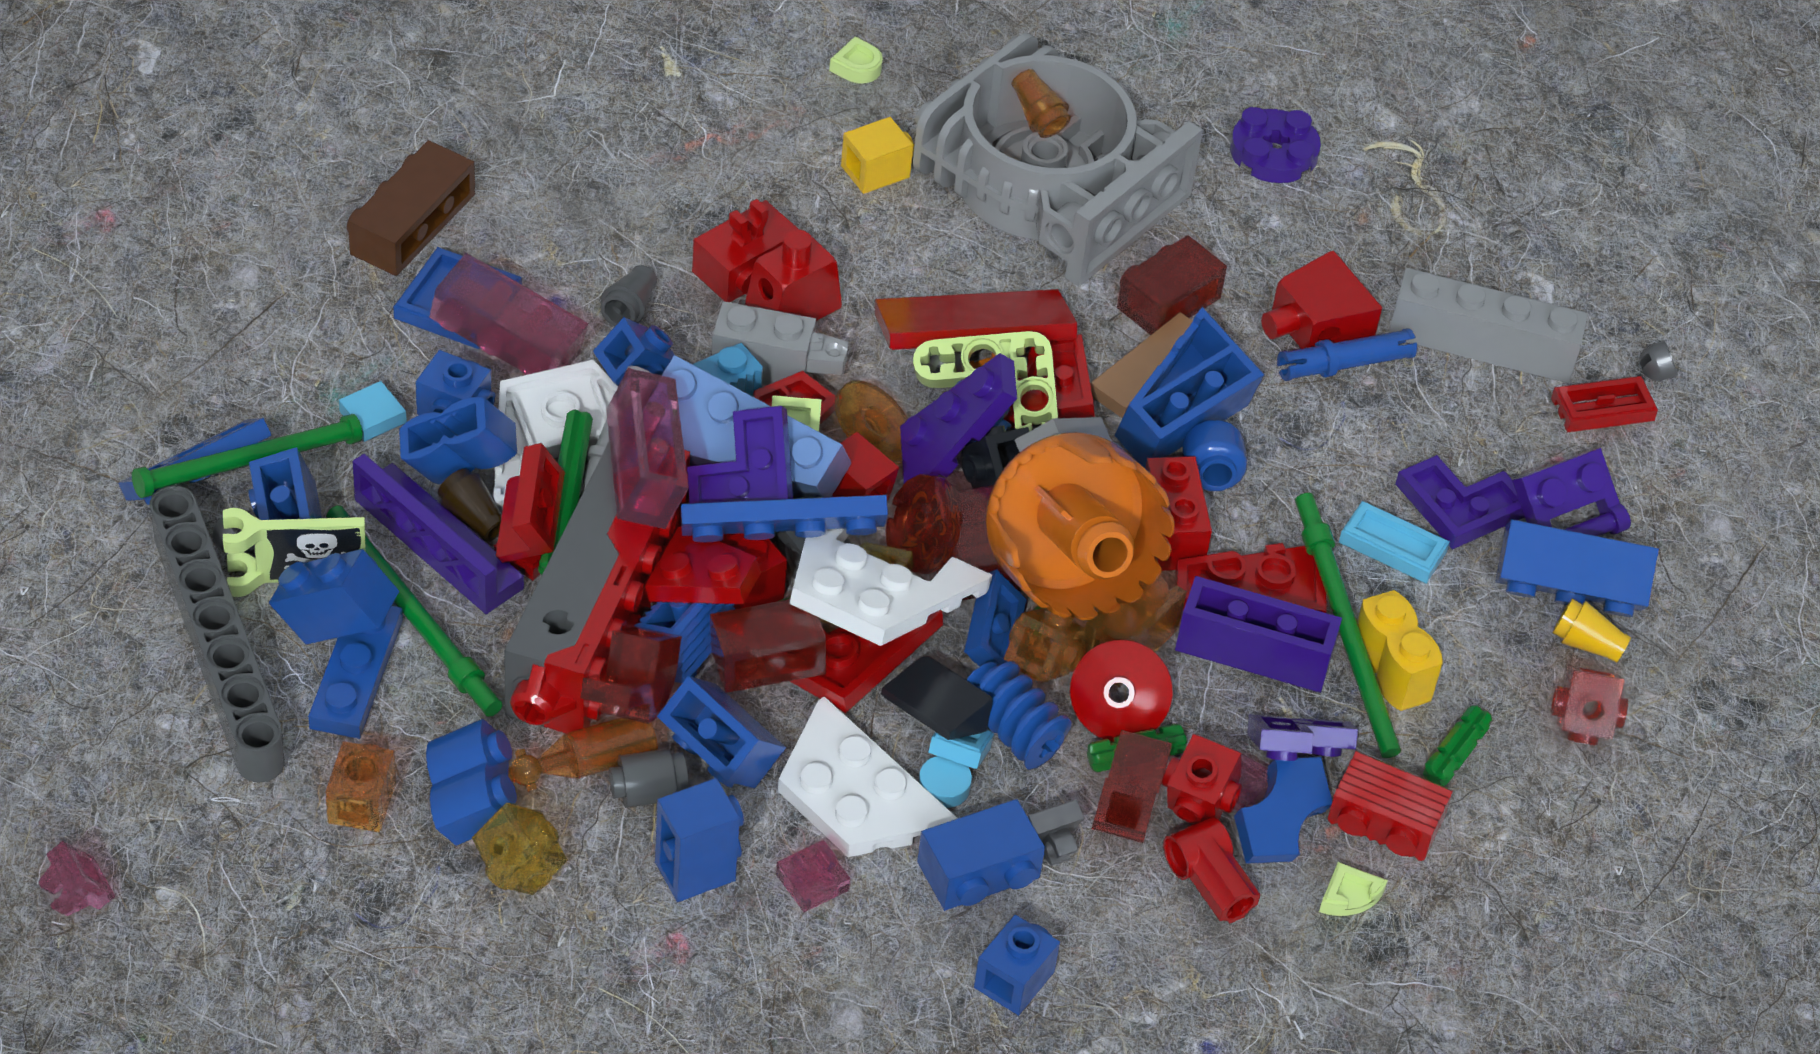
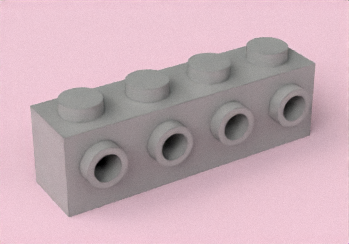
M1406 267L1389 333L1410 328L1416 338L1406 340L1407 343H1417L1419 346L1570 383L1582 344L1588 313Z

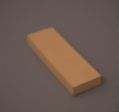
M1181 312L1093 380L1090 383L1092 397L1123 418L1130 402L1193 321Z

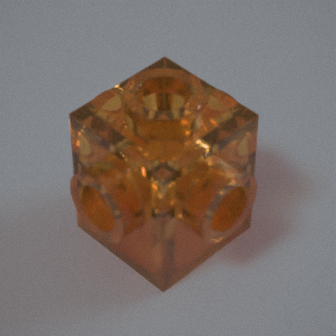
M1048 608L1024 612L1018 617L1009 635L1010 644L1004 660L1015 661L1024 675H1028L1030 678L1041 682H1048L1049 680L1069 675L1070 672H1074L1077 664L1085 654L1086 645L1082 644L1087 628L1074 623L1075 616L1073 614L1068 618H1062L1051 613Z

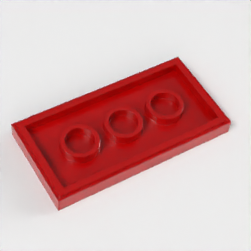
M1058 289L875 299V316L891 350L917 349L924 342L935 339L1025 331L1038 332L1044 335L1048 341L1074 340V338H1077V321Z

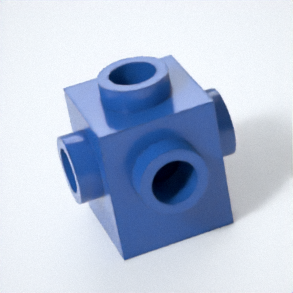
M625 317L593 350L607 375L619 388L624 380L628 366H637L651 372L656 377V381L651 387L648 396L657 384V379L662 376L674 356L670 349L673 342L663 330L655 325H651L649 328Z
M441 350L436 353L416 380L417 415L430 412L442 413L452 404L469 397H483L494 405L496 395L491 389V369Z

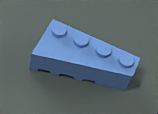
M674 355L626 434L690 451V466L736 461L733 411L771 406ZM787 415L793 496L802 499L817 498L818 496L822 498L831 497L852 463L843 445Z

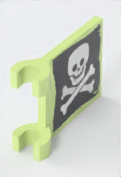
M229 508L223 510L224 529L239 528L242 530L237 534H223L224 552L228 553V572L242 571L246 573L238 578L227 577V583L233 597L246 596L265 583H279L278 580L282 572L296 562L305 563L318 560L334 553L343 554L360 549L365 551L364 517L259 520L243 509ZM253 545L255 546V558L244 553Z

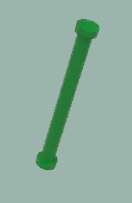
M349 414L342 416L340 422L196 459L148 470L145 466L135 468L132 471L133 487L140 498L152 496L156 489L249 466L250 461L297 447L299 452H304L342 441L349 445L358 443L362 440V427L357 416Z

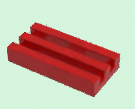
M1642 376L1554 387L1551 397L1553 404L1559 405L1558 414L1560 419H1566L1564 427L1567 433L1655 421L1658 408ZM1635 394H1637V396H1629V397L1615 398V397H1620V396H1628V395H1635ZM1597 400V401H1591V402H1584V403H1576V404H1573V403H1575V402Z

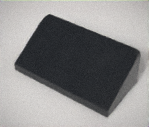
M923 656L917 659L882 687L881 695L947 740L980 734L987 730L993 698L930 656Z

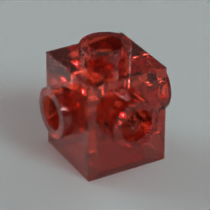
M1568 665L1564 687H1555L1551 703V716L1558 717L1557 725L1561 730L1569 731L1568 740L1589 745H1598L1599 737L1613 740L1615 727L1622 729L1627 716L1628 699L1621 698L1625 679L1619 674ZM1590 701H1595L1594 709L1589 713H1583L1584 706Z

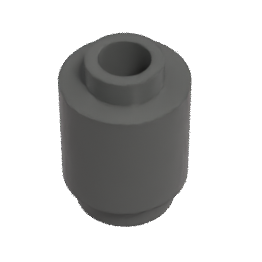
M669 749L618 755V766L609 767L613 799L622 798L625 808L657 804V799L689 788L688 772L683 752L671 753Z

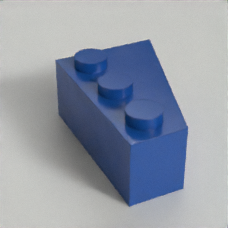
M1202 307L1184 334L1175 342L1163 362L1157 366L1130 402L1114 436L1136 461L1146 468L1147 458H1165L1183 446L1186 434L1196 424L1207 420L1224 421L1247 407L1264 374Z

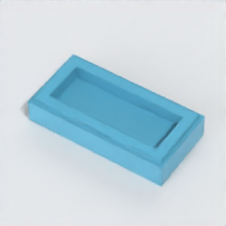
M1364 501L1359 504L1341 531L1339 543L1426 584L1447 553L1450 543L1446 539Z

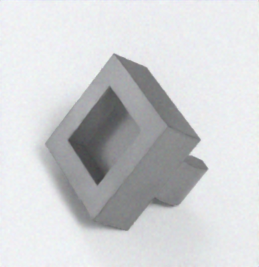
M1077 799L1028 816L1045 846L1044 855L1050 866L1070 860V854L1078 851L1072 832L1084 820V816Z

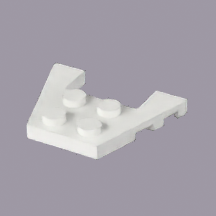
M594 360L500 381L498 409L516 423L517 454L504 464L495 467L493 500L500 513L503 510L507 480L511 477L520 476L525 446L542 443L553 458L559 457L566 416L569 411L576 409L580 412L591 414L593 422L588 449L591 445H596L619 387L613 383L611 378ZM629 402L627 403L625 411L617 427L618 430L621 428L623 420L629 409Z
M826 529V534L823 536L805 539L789 604L882 646L926 624L928 615L939 610L949 613L960 607L963 598L971 594L976 598L985 595L989 590L992 574L951 557L931 581H926L913 575L909 569L902 565L889 564L867 554L858 545L843 543L849 536L846 534V529Z

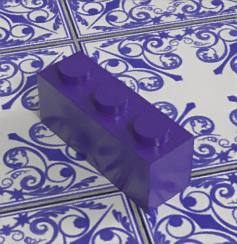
M1195 576L1183 610L1175 651L1321 693L1342 618Z

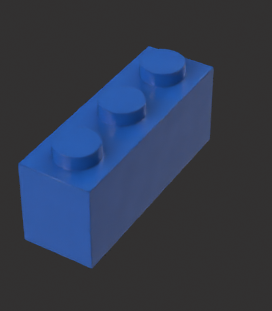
M1510 520L1505 526L1495 583L1507 585L1506 593L1535 598L1536 591L1556 594L1554 602L1568 605L1571 599L1583 604L1586 600L1605 604L1603 611L1606 613L1633 617L1634 610L1642 611L1649 605L1659 548Z

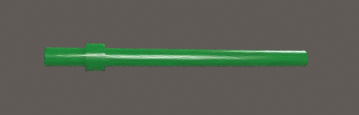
M1312 493L1300 494L1295 498V503L1304 527L1301 533L1307 553L1314 556L1333 615L1342 618L1339 633L1381 757L1385 759L1395 757L1401 753V748L1332 550L1335 546V541L1330 526L1327 523H1323L1314 495Z
M341 505L332 507L326 514V518H351ZM365 535L366 553L376 561L378 567L400 591L394 603L397 607L402 608V613L448 668V678L459 692L463 694L468 693L487 717L496 715L501 710L503 704L484 681V671L472 657H465Z

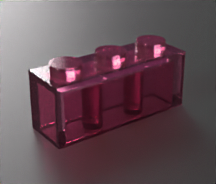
M468 253L464 254L436 287L429 318L438 322L444 329L457 333L479 346L487 354L496 356L519 369L524 375L571 365L581 352L589 324Z
M628 368L606 408L617 519L666 529L689 488L676 380Z

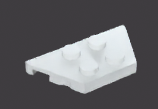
M826 697L818 700L778 780V792L847 857L872 853L880 847L893 849L912 845L913 837L921 836V831L958 819Z

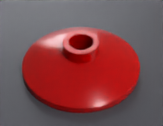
M1112 640L1094 647L1081 658L1071 678L1070 698L1073 710L1083 726L1094 735L1114 742V737L1149 729L1156 730L1170 710L1173 698V684L1167 666L1152 649L1131 640ZM1121 682L1129 688V697L1126 701L1118 702L1112 698L1110 690L1114 683Z

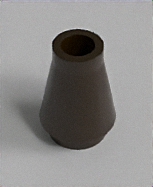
M462 468L449 475L442 482L437 492L438 496L442 499L441 505L457 519L478 533L485 542L496 539L499 536L502 515L480 474H472L469 469Z

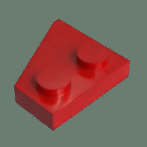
M1082 334L1077 335V338H1074V340L1049 341L1052 348L1058 418L1095 417ZM1035 347L1031 348L1027 356L1028 377L1037 376L1036 357L1044 355L1036 354ZM1033 389L1027 391L1021 398L1022 406L1034 412L1042 410L1048 403L1047 395L1040 390ZM1013 404L1010 406V412L1005 419L1012 425L1011 428H1015Z

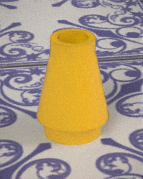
M1571 599L1552 632L1562 638L1561 644L1606 657L1616 663L1631 640L1629 635L1619 630L1586 600L1581 604Z

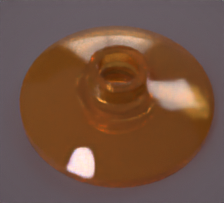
M860 380L847 382L838 390L835 397L836 416L847 438L858 432L896 465L902 463L900 426L908 418L901 407L885 391L871 383Z

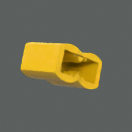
M1395 590L1363 599L1357 623L1383 697L1399 711L1431 702L1443 659L1435 640L1426 631L1418 627L1417 615L1412 605Z

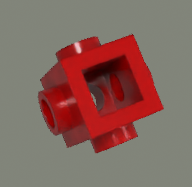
M1193 733L1181 759L1173 757L1166 768L1162 785L1167 787V807L1173 810L1179 818L1192 824L1210 817L1220 819L1223 811L1231 813L1238 802L1242 790V784L1238 783L1241 778V753Z

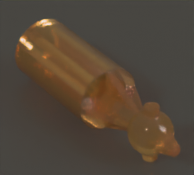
M642 710L565 733L539 758L526 754L525 748L515 751L516 758L513 760L511 767H509L508 777L512 782L526 786L527 792L538 789L536 782L541 777V774L580 779L607 771L609 767L618 766V755L658 750L655 730L648 714Z

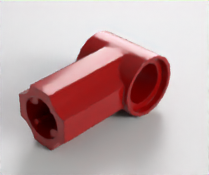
M1210 817L1165 836L1163 849L1171 870L1181 880L1190 878L1219 921L1225 920L1229 924L1238 921L1258 905L1261 894L1234 858L1229 833L1219 819Z

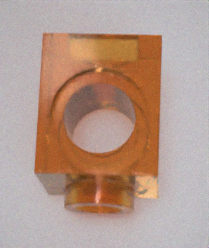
M342 741L325 791L329 824L380 833L396 785L395 750L384 749L374 744H356Z

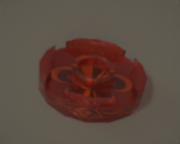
M919 474L907 480L895 494L892 505L897 506L894 518L888 517L886 522V543L895 564L902 565L913 573L930 574L940 569L953 554L960 537L963 519L962 507L955 486L948 480L938 476Z

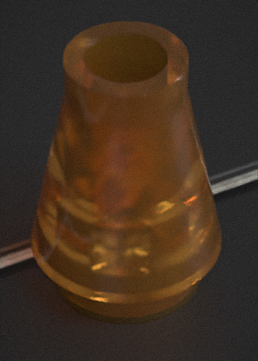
M1027 69L1019 73L1012 80L1011 85L1017 93L1032 132H1037L1041 138H1048L1059 133L1068 125L1071 120L1068 113L1069 105L1042 81L1033 69Z

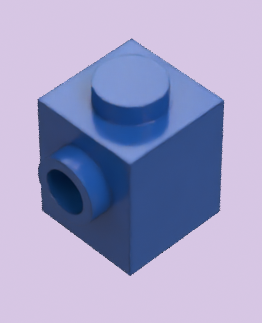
M1015 914L979 956L974 988L1019 1016L1054 974L1060 941L1053 938L1042 926L1030 924Z

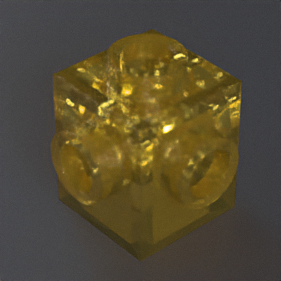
M507 802L472 837L486 864V875L492 883L503 890L510 889L534 895L538 890L544 888L551 881L552 876L568 861L557 841L559 839L557 830L545 819L542 812Z

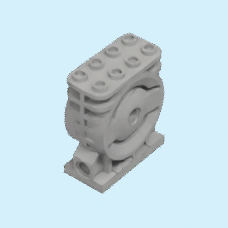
M1023 33L1012 37L1005 47L990 58H984L973 71L962 79L953 81L945 92L933 101L925 102L920 107L915 118L917 128L913 151V167L922 174H928L934 170V181L942 187H949L955 183V193L960 195L968 207L986 223L1015 236L1036 239L1041 245L1066 260L1065 278L1080 287L1191 196L1203 129L1190 121L1175 131L1159 120H1137L1131 98L1112 77L1087 63L1060 57L1058 51L1051 46L1045 45L1038 50V39L1030 33Z

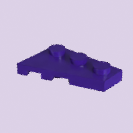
M999 353L983 366L975 369L972 374L953 388L941 394L939 398L916 415L908 418L900 426L904 500L906 503L915 507L918 496L923 491H926L939 474L947 478L958 466L956 457L970 439L980 441L1017 400L1013 360Z

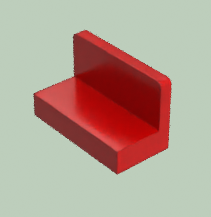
M542 443L524 447L520 476L511 477L507 480L496 548V557L502 563L554 551L565 472Z

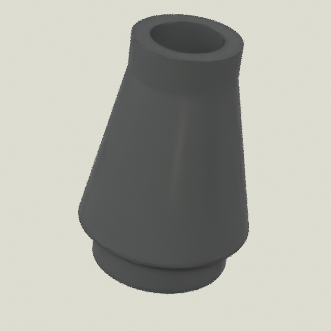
M644 265L635 266L629 274L604 290L601 296L600 309L608 323L616 326L623 317L636 323L643 319L652 290L657 284V276L654 271Z

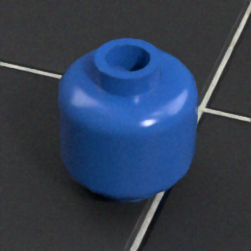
M1207 420L1196 424L1186 434L1183 440L1182 454L1183 457H1196L1203 490L1223 491L1233 487L1242 480L1247 470V455L1244 439L1235 426L1222 420Z

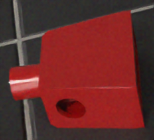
M800 229L790 230L785 233L782 246L760 256L755 261L745 305L816 318L817 321L842 307L837 262L808 232Z
M1333 250L1281 278L1277 284L1272 310L1262 314L1261 323L1265 334L1270 339L1290 334L1302 349L1315 347L1316 342L1327 339L1337 343L1375 336L1382 307Z

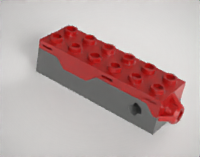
M614 430L504 650L506 716L580 738H584L592 720L599 721L601 719L608 698L606 689L610 681L617 683L621 677L625 665L626 654L624 651L627 644L635 645L638 640L634 625L641 623L640 618H643L642 613L645 606L650 607L655 604V602H649L645 584L678 527H681V504H688L687 467H690V451Z

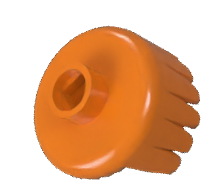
M1078 432L1061 433L1043 438L1018 453L1007 464L996 480L990 494L986 512L989 544L993 555L1004 572L1041 608H1047L1051 613L1062 618H1068L1073 614L1076 618L1083 621L1094 619L1098 615L1097 611L1100 614L1108 615L1118 612L1120 605L1116 598L1125 603H1134L1144 595L1139 581L1151 585L1158 580L1162 568L1155 557L1162 561L1168 560L1171 553V545L1165 536L1171 537L1174 534L1175 524L1174 517L1168 510L1169 498L1149 471L1115 443L1096 435Z

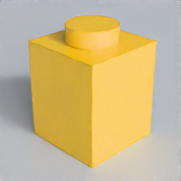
M891 116L844 132L841 167L863 194L910 178L914 151L913 140L906 131H902Z

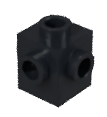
M1004 426L992 427L980 441H976L962 449L963 473L966 480L972 485L974 496L992 491L1003 469L1020 453L1015 439L1028 433V427L1007 432Z

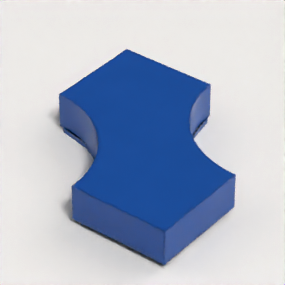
M1321 757L1297 758L1295 761L1274 759L1268 765V787L1263 800L1256 805L1241 808L1234 815L1246 864L1292 862L1300 855L1298 840L1304 820L1307 817L1326 812L1332 804V797Z

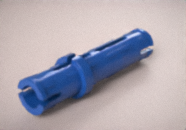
M1406 328L1401 331L1333 343L1329 339L1316 342L1315 347L1280 351L1277 356V367L1296 364L1288 366V369L1279 371L1284 381L1320 374L1322 377H1330L1336 375L1337 371L1403 358H1414L1417 353V343L1401 346L1398 344H1404L1406 340L1415 339L1416 337L1410 328Z

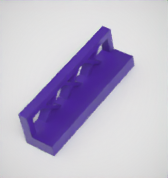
M365 454L352 461L355 501L485 615L524 589V575L510 563H502L496 557L495 550L394 463L382 469Z

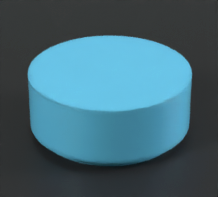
M935 756L927 760L921 767L919 783L946 808L962 804L969 796L972 775L968 766Z

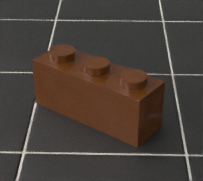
M430 140L415 154L408 155L402 167L388 181H383L378 186L375 194L361 208H356L350 215L347 222L350 255L397 277L475 195V161Z

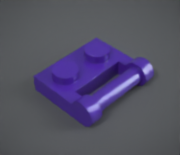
M1601 448L1584 452L1512 480L1527 523L1552 527L1550 519L1596 502L1599 516L1563 530L1600 536L1608 532L1616 535L1628 530L1631 526L1630 515L1627 509L1619 502Z

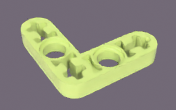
M1025 331L935 339L924 342L914 353L913 366L916 378L921 384L929 388L954 387L961 379H965L972 374L975 368L970 365L969 358L976 350L988 349L995 356L1001 353L1013 360L1015 366L1017 400L1013 403L1015 430L1028 427L1029 431H1031L1032 424H1044L1053 418H1058L1052 348L1047 338L1038 332ZM1029 346L1035 347L1036 354H1044L1036 357L1037 376L1031 377L1027 376L1025 357H1017L1024 355L1025 348ZM954 352H961L963 372H956V364L949 363L956 362ZM939 355L940 361L944 363L940 366V372L931 373L930 367L926 365L930 362V356ZM1033 389L1044 392L1048 397L1046 407L1036 412L1025 409L1021 404L1022 396L1027 391Z

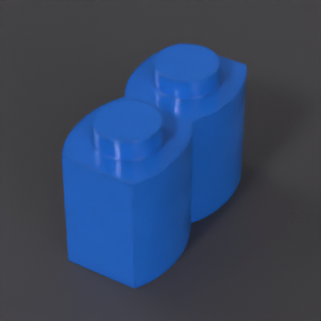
M483 397L462 399L449 406L442 413L430 412L421 414L407 421L399 428L401 459L435 484H442L449 475L459 469L467 468L472 472L475 468H494L509 461L517 454L516 423Z
M484 719L431 740L427 744L426 761L432 783L430 790L432 818L435 828L454 845H459L510 824L513 819V804L517 801V794L513 782L508 777L509 760L512 759L511 744L501 730H495Z

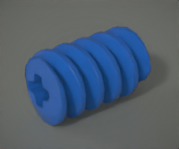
M1008 661L999 666L996 662L983 664L970 674L967 681L993 698L987 727L993 733L998 734V738L1005 746L1011 747V752L1018 760L1024 761V766L1028 770L1040 767L1050 760L1060 748L1064 738L1071 729L1072 721L1066 715L1057 717L1059 711L1057 705L1054 702L1044 703L1046 694L1040 688L1032 689L1033 681L1028 675L1018 676L1020 667L1015 661Z

